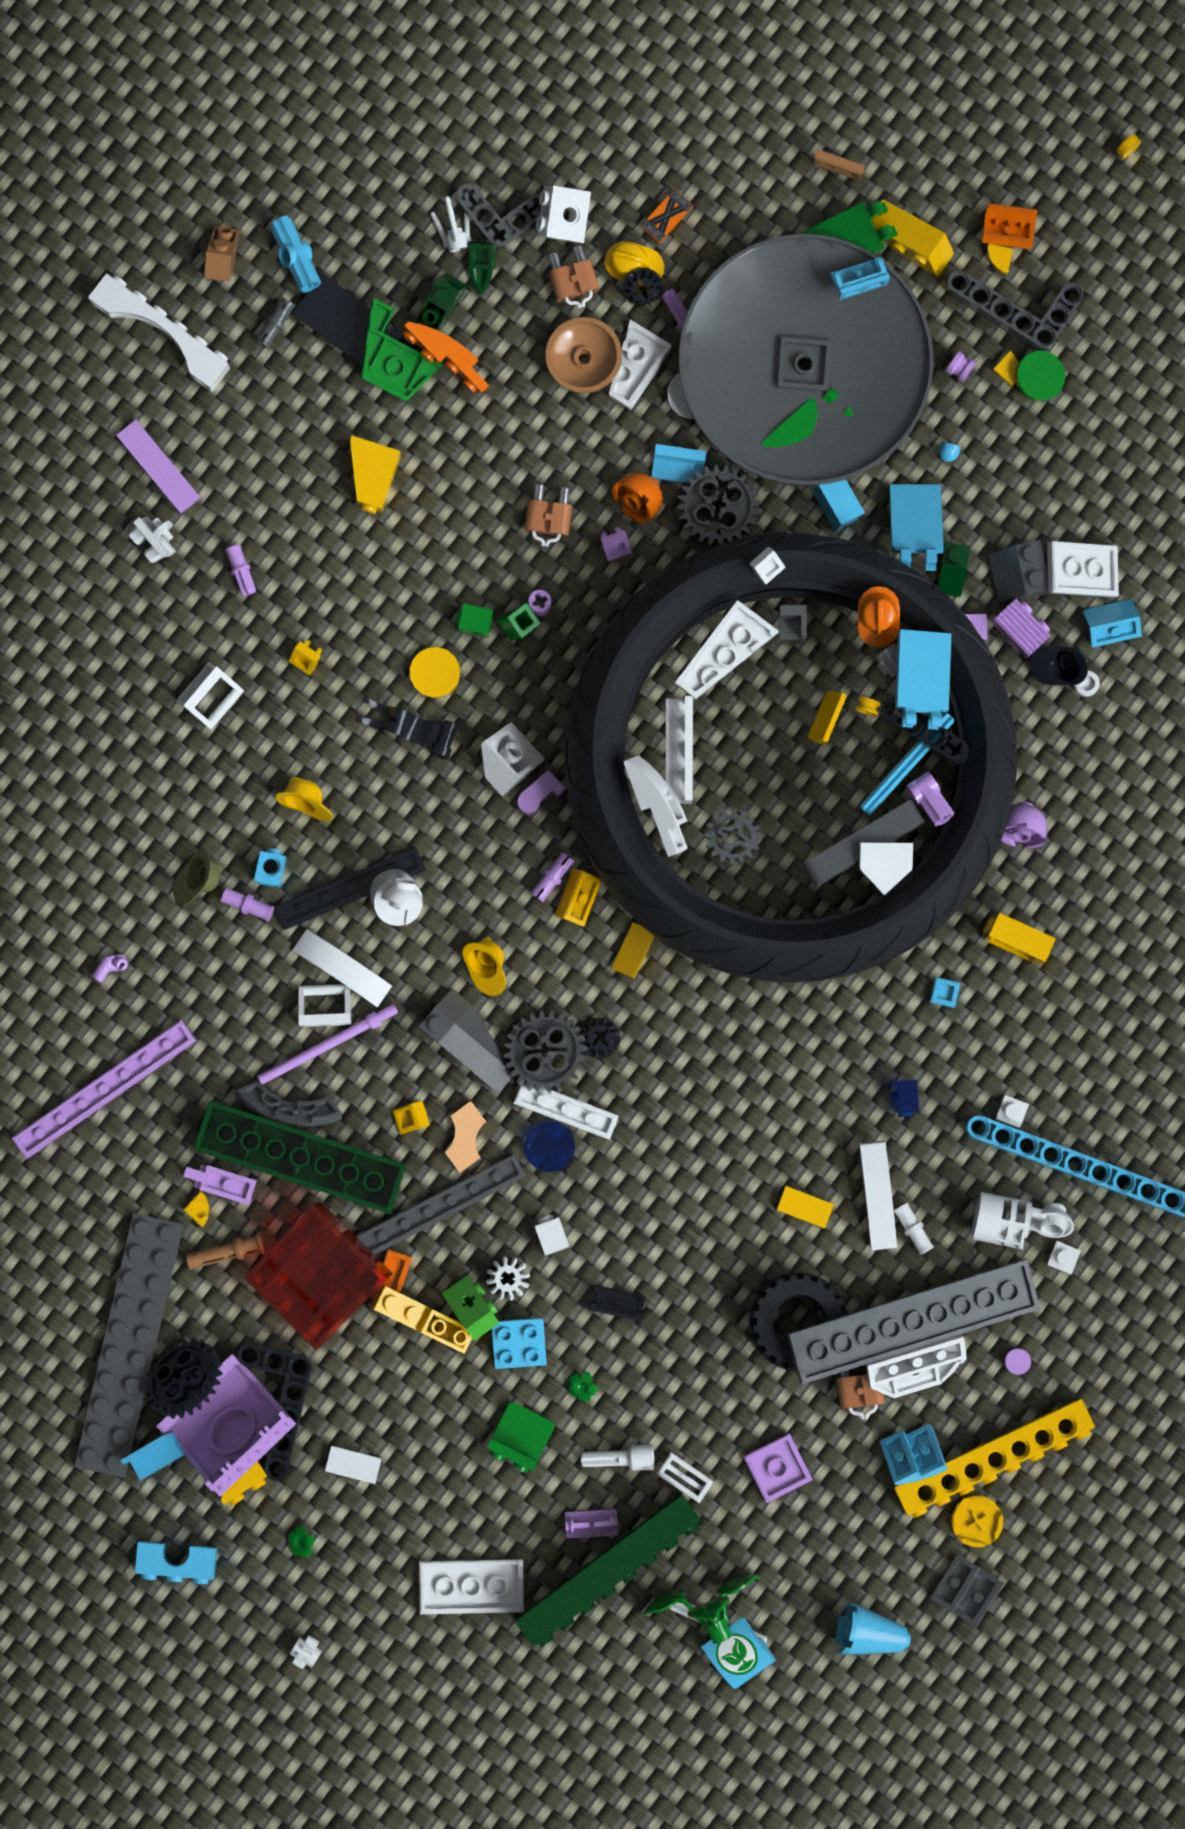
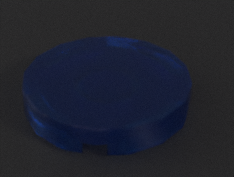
M553 1121L542 1122L534 1126L527 1134L524 1144L525 1154L530 1164L540 1171L549 1173L560 1171L568 1166L574 1157L576 1148L574 1137L570 1130L561 1123Z

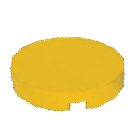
M439 647L427 648L419 652L412 660L410 680L414 688L423 696L442 698L452 693L458 685L460 665L455 656L448 650Z
M972 1495L964 1498L956 1505L952 1513L951 1526L954 1534L962 1543L971 1547H984L999 1537L1003 1529V1516L1000 1508L993 1500L984 1496Z

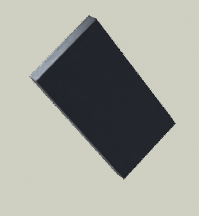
M322 274L320 277L321 284L308 292L294 310L293 315L362 366L370 308L325 274ZM388 322L384 334L400 342L403 338L402 332Z

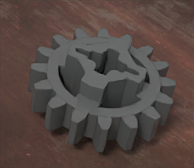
M733 808L732 813L728 815L724 809L722 810L721 818L717 815L713 816L715 824H707V828L711 830V833H705L704 838L710 839L711 842L706 844V848L714 849L711 854L712 858L717 855L721 856L719 861L721 864L725 859H729L730 866H733L734 860L737 859L740 864H743L744 856L752 859L753 855L750 851H758L759 849L754 843L755 841H761V836L755 835V832L760 830V826H752L755 818L751 817L747 820L745 818L746 811H743L741 815H737L736 808ZM736 820L734 825L728 827L721 826L725 821ZM744 825L750 832V839L744 836L742 830ZM733 831H736L737 838L740 840H734L733 843L728 842L729 837L726 833L731 834ZM715 835L722 839L724 845L722 850L716 843ZM738 847L745 848L741 853L730 854L732 849Z

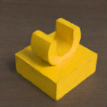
M307 640L304 644L300 641L294 648L289 662L310 676L318 664L322 649L319 647L315 652L309 648L311 641Z

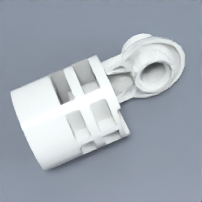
M390 869L380 873L372 882L370 900L382 921L390 925L401 926L413 922L418 917L423 906L422 894L414 879L407 872L399 869Z
M980 1192L973 1219L971 1239L1023 1250L1024 1237L1027 1238L1029 1230L1036 1231L1050 1238L1066 1237L1074 1230V1223L1066 1213V1208L1061 1204L1049 1203L1043 1209L1032 1207V1202Z

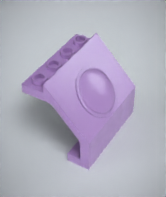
M234 1353L222 1362V1366L218 1368L223 1372L221 1376L216 1377L221 1383L213 1386L216 1393L207 1396L210 1400L209 1403L202 1401L201 1410L197 1407L193 1408V1415L185 1411L183 1418L176 1415L172 1419L167 1415L156 1426L163 1434L174 1432L186 1454L185 1456L205 1479V1485L211 1491L214 1490L219 1496L223 1495L296 1425L257 1377L239 1362Z

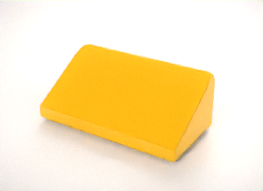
M834 691L826 692L808 734L810 740L822 745L827 744L847 697L846 694Z
M573 869L555 916L584 927L602 879L585 871Z
M633 922L611 969L635 979L654 939V935L641 925Z

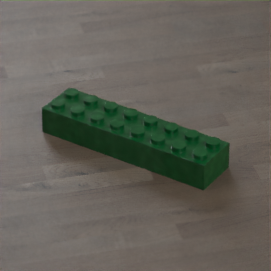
M209 1101L193 1149L391 1215L407 1169L406 1164L213 1101Z
M680 1493L515 1618V1623L533 1647L538 1644L540 1647L545 1646L553 1639L552 1633L559 1628L563 1632L574 1623L573 1617L580 1612L584 1616L595 1607L594 1601L600 1597L605 1600L616 1591L615 1585L621 1581L626 1584L637 1575L635 1570L640 1566L649 1567L658 1560L656 1554L663 1549L666 1552L670 1551L679 1544L677 1538L684 1533L689 1536L700 1528L698 1522L701 1521L700 1517L682 1493Z

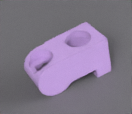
M548 770L518 797V808L522 813L532 815L538 811L540 804L552 793L559 798L565 792V788Z

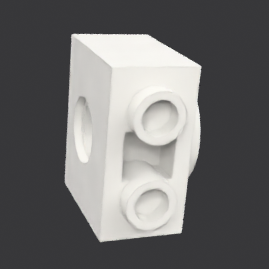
M544 186V190L539 198L541 212L536 221L537 237L572 243H584L591 192L559 186ZM565 209L569 211V219L567 221L563 217Z

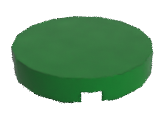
M1034 351L1025 355L1017 364L1015 382L1018 390L1026 398L1037 402H1044L1054 398L1062 390L1065 383V370L1061 361L1055 355L1047 351Z

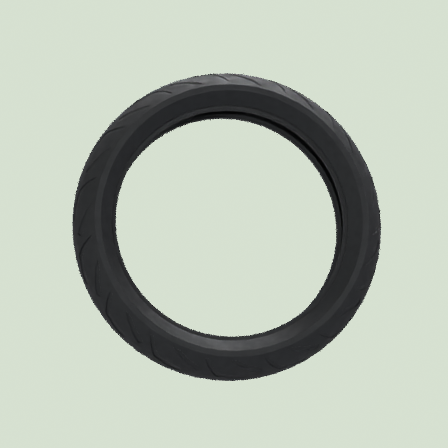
M773 533L739 538L695 553L655 577L623 606L594 646L577 684L568 719L565 767L570 806L586 853L611 894L643 928L682 955L716 970L748 979L798 983L844 977L888 962L928 938L965 903L988 870L1008 824L1017 777V742L1011 703L996 661L972 622L938 586L900 560L857 542L811 533ZM767 547H770L775 551L785 568L769 583L765 584L757 576L750 563ZM877 586L888 588L898 598L900 606L899 630L951 633L949 711L947 713L954 719L951 731L967 743L969 757L965 763L954 766V782L949 803L954 815L949 821L942 824L934 843L917 867L885 895H881L861 907L819 919L778 920L764 918L731 909L712 900L681 878L660 856L642 827L631 799L623 762L625 761L626 734L635 701L645 680L666 651L685 633L704 620L732 608L737 600L744 604L771 598H808L830 602L858 613L859 599L863 593ZM961 747L954 749L955 756L963 754Z

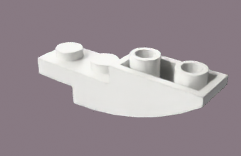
M639 755L623 761L626 777L631 781L634 790V799L640 806L641 811L648 808L651 809L652 821L659 830L661 845L667 852L668 857L688 849L679 826L687 822V819L679 801L667 782Z

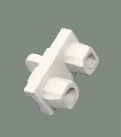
M147 516L143 519L139 517L133 522L136 526L130 532L129 537L137 545L142 544L146 539L152 546L144 554L151 563H155L163 557H170L176 552L169 543L173 539V535L169 532L173 526L171 521L162 523L158 517L151 521Z

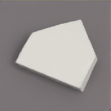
M859 843L860 872L883 895L890 891L912 870L913 843Z

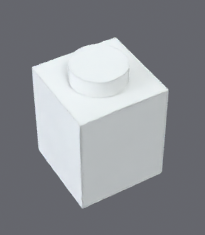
M549 1215L538 1220L539 1225L535 1226L545 1256L569 1247L559 1218L554 1219L553 1215Z

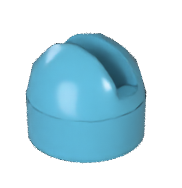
M941 442L939 455L945 462L954 461L958 457L961 447L952 443Z

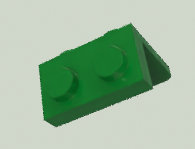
M511 1402L508 1404L487 1446L491 1450L489 1455L502 1462L505 1458L513 1461L512 1467L524 1473H527L528 1469L534 1471L555 1428V1424Z

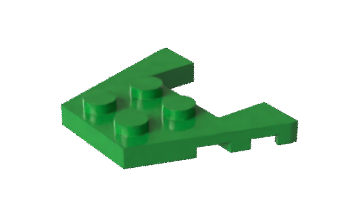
M374 298L370 307L360 378L407 402L447 361L443 359L438 364H435L433 361L429 363L420 352L384 334V330L395 309Z

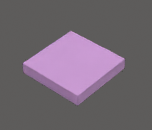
M790 1433L743 1456L766 1503L813 1480Z

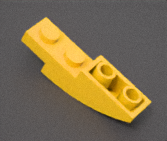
M384 1285L381 1286L371 1306L372 1309L464 1354L472 1340V1337L462 1323Z

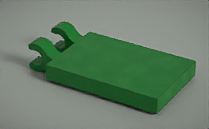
M881 201L869 207L865 202H862L800 233L842 239L863 247L873 254L885 250L882 242L898 235L895 226H890V224L877 231L873 219L888 212L885 202L881 203Z
M832 388L822 399L831 404L839 394ZM811 397L763 440L761 444L764 447H783L809 437L814 430L818 417L815 398ZM848 407L843 414L853 417V412Z

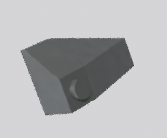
M452 989L430 1012L419 1028L499 1094L511 1080L512 1076L510 1074L513 1070L507 1069L506 1064L508 1062L473 1006Z

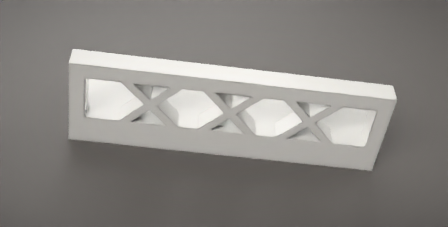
M685 696L684 699H666V782L680 804H692L693 696Z

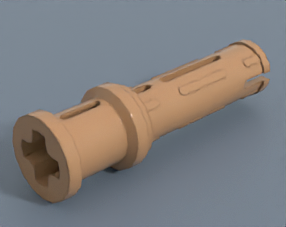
M257 1232L255 1236L243 1239L237 1237L232 1243L187 1253L186 1258L189 1269L192 1270L234 1258L245 1260L246 1256L258 1253L265 1255L266 1247L262 1233Z

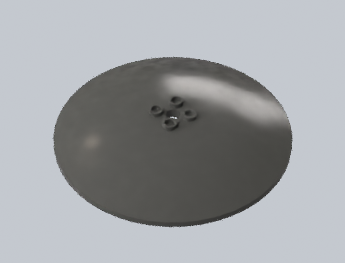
M816 234L780 236L764 240L735 254L712 273L700 288L689 308L681 332L679 346L680 380L685 400L698 427L717 450L734 464L752 474L778 483L800 486L831 484L850 479L875 467L889 457L911 433L927 402L933 375L932 338L920 303L903 278L886 262L884 264L890 277L888 285L842 300L838 298L830 275L831 272L873 260L878 256L863 247L830 236ZM802 358H806L811 362L812 367L807 371H802L797 366V362ZM833 388L839 396L831 404H828L822 398ZM811 397L815 398L818 417L814 430L809 437L800 442L776 448L764 447L761 444L763 440ZM850 407L853 417L846 416L843 412Z

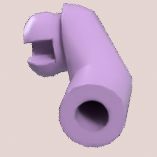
M121 954L103 957L93 972L92 977L103 982L109 972L125 970L128 966L126 957Z

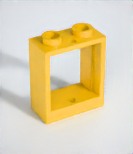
M998 913L995 917L991 916L982 932L986 934L984 941L1039 966L1046 962L1056 940L1054 937L1001 913Z

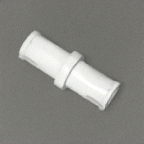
M908 1203L894 1210L906 1230L904 1231L906 1237L909 1236L920 1255L934 1248L922 1228L924 1227L923 1223L918 1222Z

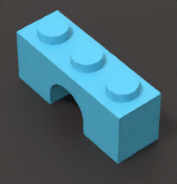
M139 1541L137 1544L135 1574H141V1579L156 1580L157 1575L167 1576V1581L182 1582L183 1578H193V1583L208 1584L209 1580L215 1579L218 1547L191 1545L187 1561L184 1564L176 1565L171 1563L166 1557V1543Z

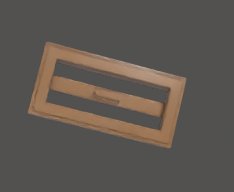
M817 149L813 164L858 181L861 180L865 165Z

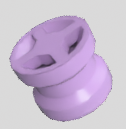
M959 351L947 368L946 373L956 375L958 381L963 383L975 366L976 361L967 359L964 353Z

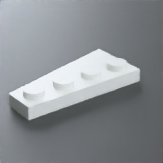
M737 600L677 679L675 685L690 696H693L696 700L777 635L779 631Z

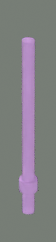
M394 1004L378 1013L374 1011L366 1015V1019L265 1071L257 1077L263 1085L369 1028H372V1030L382 1025V1021L398 1014V1011Z

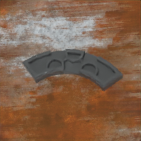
M258 1081L239 1088L235 1092L237 1099L248 1109L263 1118L280 1124L310 1127L325 1125L342 1119V1112L329 1096L312 1101L288 1102L281 1100L280 1096L264 1088Z

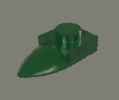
M472 241L469 243L470 278L476 291L479 294H483L489 286L493 270L496 269V243Z

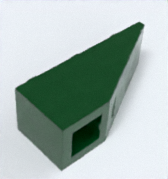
M447 272L438 277L414 323L441 331L468 285ZM406 338L404 339V343L419 352L422 351L416 343L412 345Z

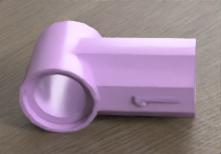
M929 772L906 785L915 803L922 806L935 826L946 823L954 815L953 810L940 793L941 790L937 782Z

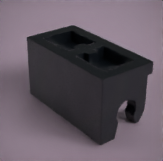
M595 1285L590 1310L641 1321L645 1296Z

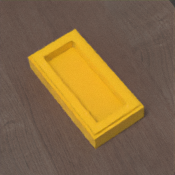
M785 1186L777 1211L825 1229L834 1204Z

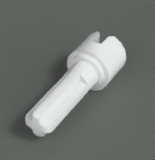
M653 1444L631 1445L629 1450L583 1452L581 1454V1464L583 1467L629 1466L632 1468V1471L654 1470Z

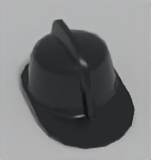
M1075 646L1043 647L1032 655L1030 669L1033 676L1043 684L1078 685L1088 675L1087 663L1089 659L1085 657L1082 650Z

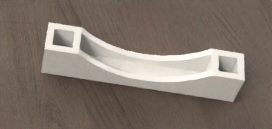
M106 273L89 295L90 303L110 318L136 319L151 324L163 331L176 343L183 353L191 378L210 392H213L230 369L229 364L226 362L228 358L218 350L212 352L206 347L208 343L198 335H195L194 338L186 332L187 328L179 321L175 320L172 322L166 318L167 313L159 306L151 307L146 303L147 298L140 292L135 290L132 293L125 287L127 284L116 275L112 278Z

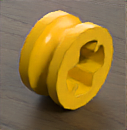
M865 697L858 698L860 705L856 706V711L870 716H878L876 709L881 706L880 702Z

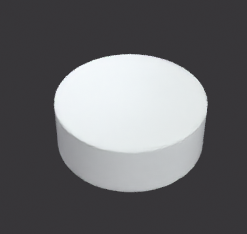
M1088 671L1085 680L1078 685H1073L1078 695L1090 697L1099 689L1100 681L1094 672Z

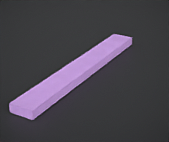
M180 1020L12 1137V1140L26 1159L30 1158L196 1042L195 1038L183 1021Z

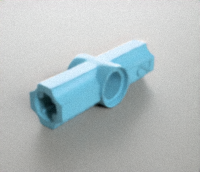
M282 216L272 221L269 227L279 245L278 254L281 264L286 268L289 267L300 291L305 293L317 288L321 281L311 262L312 250L308 242L301 241L291 218H288V216Z

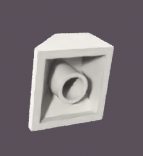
M512 722L481 744L485 778L501 796L516 787L545 761L543 756Z

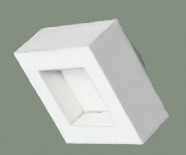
M767 547L750 563L757 576L765 584L769 583L785 568L775 551L770 547Z
M1004 1095L995 1120L1020 1128L1029 1104Z
M1056 1241L1047 1265L1072 1275L1081 1250Z

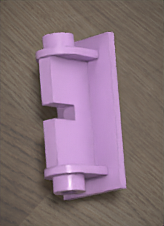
M617 1509L565 1512L566 1538L618 1535Z

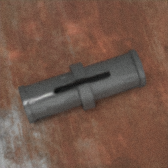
M282 297L272 315H268L265 319L267 323L255 341L269 349L280 330L283 331L284 323L295 308V305L290 301L287 302V299Z

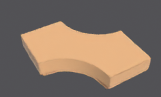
M471 1101L450 1116L455 1126V1137L445 1153L459 1173L480 1159L476 1149V1137L486 1121Z

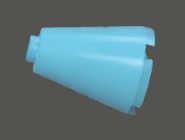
M847 1602L844 1605L843 1609H847L845 1616L840 1615L836 1630V1644L841 1645V1649L837 1650L838 1653L844 1655L901 1653L905 1648L909 1647L911 1634L908 1633L907 1627L858 1604Z

